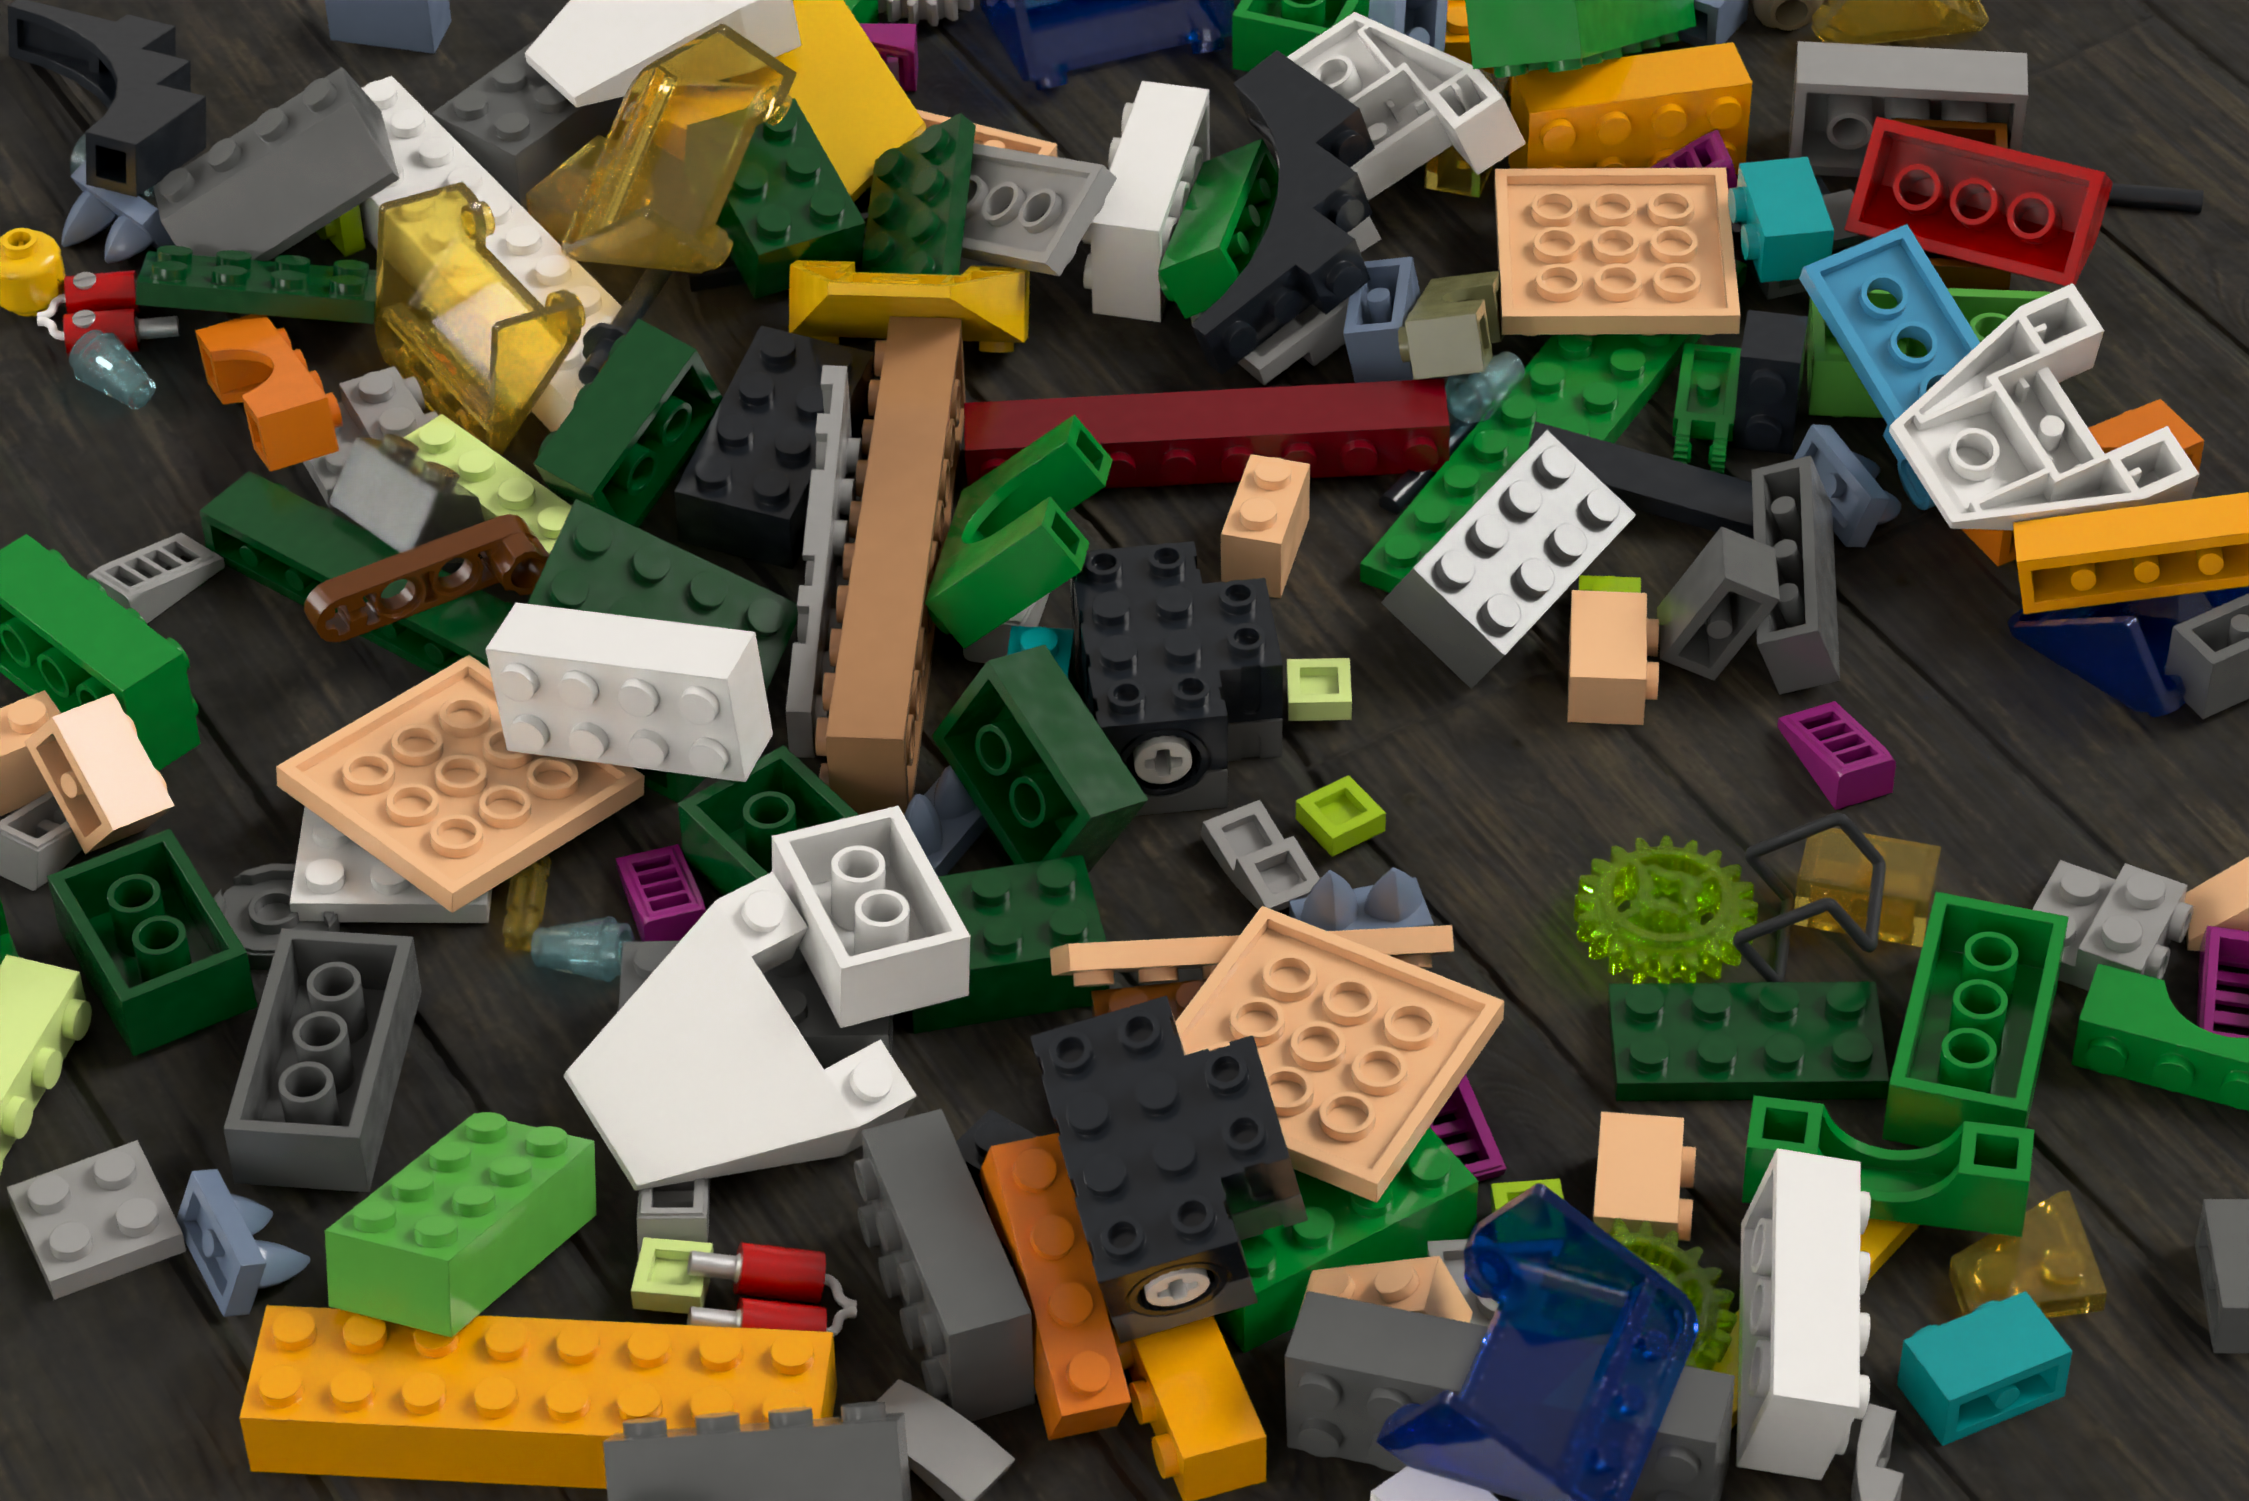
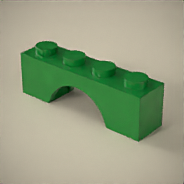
M2098 963L2079 1018L2072 1065L2249 1111V1038L2222 1036L2194 1025L2181 1015L2172 1004L2168 996L2165 980Z
M1754 1095L1746 1145L1742 1202H1752L1778 1148L1861 1162V1191L1870 1193L1871 1206L1869 1218L2022 1237L2035 1129L1963 1121L1951 1136L1935 1145L1914 1150H1889L1865 1144L1846 1134L1831 1119L1824 1104Z

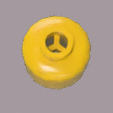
M16 228L0 237V306L21 316H37V312H43L49 308L50 302L55 297L65 293L64 277L66 274L61 249L54 238L41 231Z

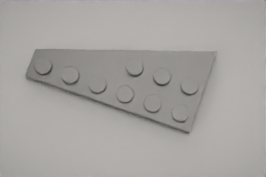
M822 366L821 389L823 391L824 414L817 413L815 432L817 441L816 469H811L802 554L803 561H807L805 585H799L798 642H794L792 648L786 704L789 751L796 757L815 758L818 717H829V711L823 710V679L825 672L835 673L836 667L830 666L829 660L830 634L832 628L842 629L843 623H837L836 597L838 585H849V580L843 579L844 544L855 543L856 538H850L849 533L851 501H862V497H857L854 476L856 475L857 461L863 460L862 438H852L847 366Z

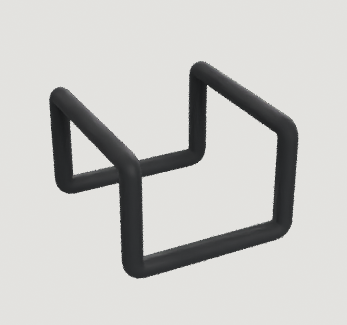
M1832 813L1747 848L1745 852L1746 861L1781 899V912L1779 916L1735 933L1733 944L1766 982H1785L1792 924L1826 911L1832 915L1864 952L1871 953L1876 949L1886 863L1883 856L1848 816L1842 813ZM1839 826L1873 866L1865 933L1834 899L1823 898L1794 909L1795 900L1793 894L1760 856ZM1778 930L1772 969L1750 945L1749 941Z

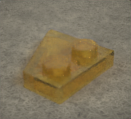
M2070 1191L2058 1192L2025 1212L2022 1237L1990 1233L1951 1257L1949 1277L1963 1316L1972 1313L1977 1307L1986 1302H2000L2024 1291L2029 1294L2046 1318L2104 1311L2107 1291Z

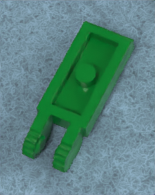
M1684 343L1672 436H1676L1674 461L1685 464L1690 463L1692 452L1690 438L1714 440L1709 450L1708 464L1711 467L1710 471L1724 474L1728 441L1732 442L1741 348Z

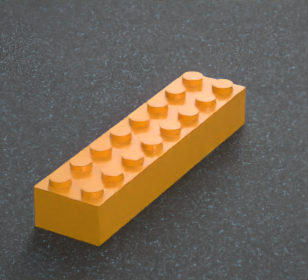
M266 1305L240 1413V1423L252 1472L607 1489L603 1442L614 1433H623L622 1422L626 1420L664 1417L667 1420V1429L696 1427L695 1416L738 1412L740 1424L769 1422L768 1411L789 1407H812L813 1419L832 1418L837 1392L833 1332L478 1315L453 1337H448L336 1308Z

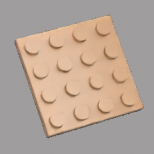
M1726 168L1495 169L1494 192L1498 271H1500L1501 335L1581 334L1594 336L1598 334H1641L1652 336L1656 334H1739L1740 305L1732 225L1728 208Z
M470 655L276 766L277 786L451 913L644 795V775L633 767L507 751L490 669Z
M1262 906L1175 1023L1186 1055L1204 1049H1209V1051L1229 1046L1231 1041L1253 1035L1293 1169L1377 1203L1503 1021L1504 1000Z

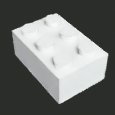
M899 806L772 836V872L808 926L799 944V948L840 1028L969 996L970 935Z

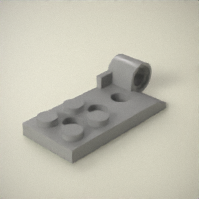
M974 143L961 258L1060 276L1066 265L1073 259L1077 246L1094 217L1103 208L1105 198L1117 177L1101 164Z

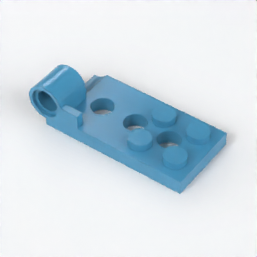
M1908 224L1804 266L1799 279L1887 423L1883 437L1898 460V473L1907 496L1917 508L1927 510L1936 505L1889 433V428L1898 417L1927 392V389L1935 385L1969 354L1980 341ZM1877 289L1889 292L1896 298L1898 306L1892 309L1878 308L1870 302L1867 293ZM1902 338L1919 340L1926 347L1928 354L1921 358L1909 357L1900 351L1897 341Z

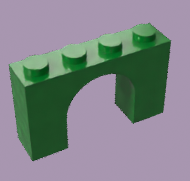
M1075 414L961 492L925 604L932 621L938 629L945 634H952L964 649L1082 571L1090 542L1065 513L1106 486L1113 459Z

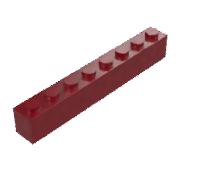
M1444 378L964 403L967 486L979 480L1074 414L1113 459L1106 486L1102 489L1240 482L1250 454L1310 464V478L1404 474L1408 469L1416 472L1431 469L1433 472H1438L1446 461H1450V423Z

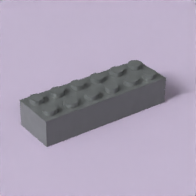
M1307 1291L1285 1354L1287 1447L1304 1450L1318 1457L1333 1456L1372 1464L1383 1470L1396 1472L1401 1471L1438 1445L1483 1487L1513 1493L1533 1501H1560L1564 1495L1578 1497L1580 1501H1720L1729 1467L1735 1375Z

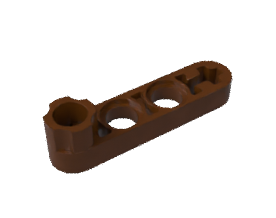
M502 515L326 580L309 593L304 603V612L322 639L328 642H341L499 582L506 591L514 590L519 596L531 594L549 557V553L525 520L518 515ZM455 558H464L462 566L455 573L445 577L438 576L441 568L447 562ZM400 579L407 580L404 589L400 593L390 598H381L383 590L390 583ZM364 596L368 600L367 603H365V601L363 600Z

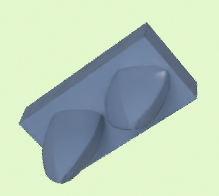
M86 160L70 176L83 193L72 206L65 221L61 241L63 247L88 240L104 231L112 223L113 225L106 239L104 250L105 262L107 264L132 258L142 253L150 245L156 249L161 246L175 245L160 220L158 208L140 196L133 197L86 185Z
M1811 424L1794 459L1811 455L1832 504L1834 533L1846 547H1865L1876 525L1889 522L1898 516L1901 511V503L1895 496L1884 491L1875 481V478L1881 472V467L1872 460L1851 451L1830 425Z
M950 765L945 768L941 776L924 795L917 794L910 800L904 814L937 877L947 875L989 825Z
M1394 867L1385 873L1374 885L1352 889L1344 878L1329 870L1313 886L1306 898L1289 901L1290 917L1325 931L1434 926L1416 877L1412 878Z
M218 1169L192 1171L176 1218L183 1233L184 1241L223 1317L249 1315L258 1289L272 1287L293 1278L310 1263V1257L277 1243L254 1240L252 1235L261 1231L269 1223L273 1216V1211L249 1198L230 1194Z

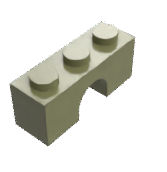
M1500 271L1430 280L1420 298H1417L1414 308L1408 313L1405 326L1399 327L1398 330L1400 356L1403 363L1411 362L1414 380L1485 372L1493 358L1491 343L1501 342L1505 336L1501 335Z

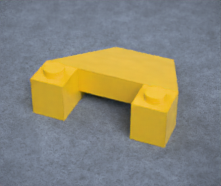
M793 0L802 46L753 67L736 70L716 90L698 80L654 89L638 104L656 146L686 165L689 128L795 98L853 202L872 185L873 168L876 159L885 151L891 148H898L921 135L927 129L925 122L844 0Z
M796 260L790 265L789 332L839 344V337L886 339L890 316L962 318L963 341H979V351L1013 352L1014 342L1024 343L1028 338L1030 271L1008 266L971 265L962 275L855 272V262Z

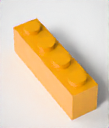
M2249 492L2013 522L2016 560L2024 614L2249 586Z
M1105 1303L1122 1369H1128L1133 1380L1129 1384V1391L1135 1415L1141 1425L1150 1422L1156 1435L1152 1437V1448L1156 1465L1162 1478H1174L1183 1501H1196L1265 1482L1266 1434L1214 1316L1121 1343Z

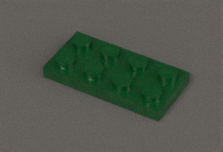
M962 113L939 125L930 126L921 135L898 148H891L885 151L875 160L861 272L959 275L976 128ZM865 338V339H866L867 341H871V340H873V339H875V338Z
M167 245L158 247L157 252L148 251L136 283V305L374 324L380 296L381 271L369 270L367 263L356 260L335 261L334 267L310 265V259L296 255L277 256L275 262L251 260V254L243 251L224 250L217 252L216 257L193 255V250L187 247Z
M575 499L527 604L755 632L765 691H767L798 620L797 603Z
M1876 981L1626 983L1608 985L1607 1004L1616 1101L1753 1100L1754 1095L1788 1100L1887 1099L1889 1076Z

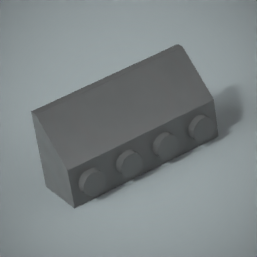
M341 67L325 78L313 81L303 92L278 108L267 110L257 121L232 137L218 141L208 152L188 165L171 171L153 188L160 220L175 246L190 248L193 250V255L216 257V253L219 251L236 250L251 254V260L270 261L400 178L380 108L346 70Z

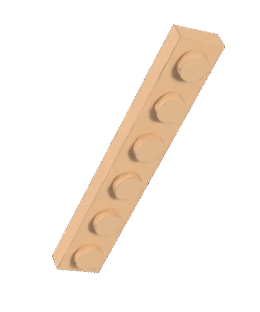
M1452 925L1328 931L1422 969L1432 968V956L1454 952ZM1240 935L1065 944L1050 949L1052 976L1073 975L1074 987L1114 984V973L1138 972L1139 984L1179 981L1178 969L1202 968L1203 979H1208Z

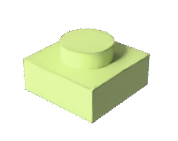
M1350 658L1287 659L1288 721L1352 720Z
M644 1237L631 1288L633 1309L688 1314L690 1306L704 1308L710 1277L688 1275V1259L690 1251L714 1253L713 1243Z

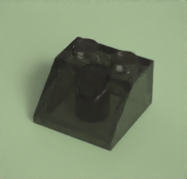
M389 433L384 435L383 440L356 436L328 502L400 553L485 521L479 498L457 483L460 478L459 474L442 464L425 461L417 456L419 447L413 442ZM455 558L447 563L463 564L464 558Z

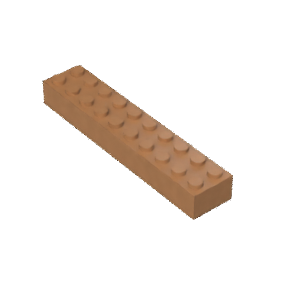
M890 316L886 340H876L875 376L881 377L880 380L870 379L868 411L869 416H874V419H864L862 429L863 456H868V460H858L856 467L857 497H862V501H851L849 533L850 538H856L855 543L844 544L843 579L849 580V585H838L836 619L837 623H843L842 629H831L829 660L830 666L836 667L835 673L825 672L822 702L823 710L829 711V717H818L815 738L816 755L827 756V763L821 764L819 778L859 815L894 806H899L904 815L910 800L914 797L937 627L929 615L925 600L950 528L964 427V403L966 401L962 318Z

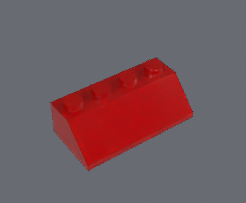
M1876 116L1844 230L1874 238L1908 224L1925 252L2065 287L2072 283L2076 284L2094 247L2113 182L2102 171Z

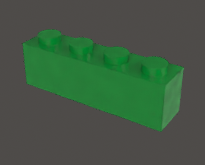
M1263 138L1203 162L1158 269V279L1164 295L1168 300L1176 302L1185 319L1205 312L1226 293L1250 263L1269 227L1278 196L1279 167Z

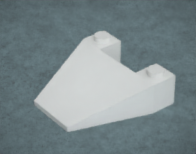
M570 0L528 48L525 56L527 63L575 107H581L753 67L802 45L793 0Z
M1356 12L1287 56L1290 60L1360 108L1375 149L1353 165L1351 169L1358 173L1368 201L1452 145L1476 174L1479 175L1526 144L1504 98L1479 69H1473V65ZM1370 217L1366 218L1348 233L1356 240L1360 253L1381 240Z
M2073 283L2020 306L1890 425L1889 433L1950 528L2014 530L2013 522L2191 500L2200 474L2168 426L2105 454L2059 385L2060 382L2094 367L2104 329Z
M773 872L717 899L564 1074L565 1080L635 1191L695 1181L696 1179H707L843 1156L863 1145L862 1130L903 1119L917 1097L881 1039L826 1069H823L763 975V973L792 959L808 929L807 924Z

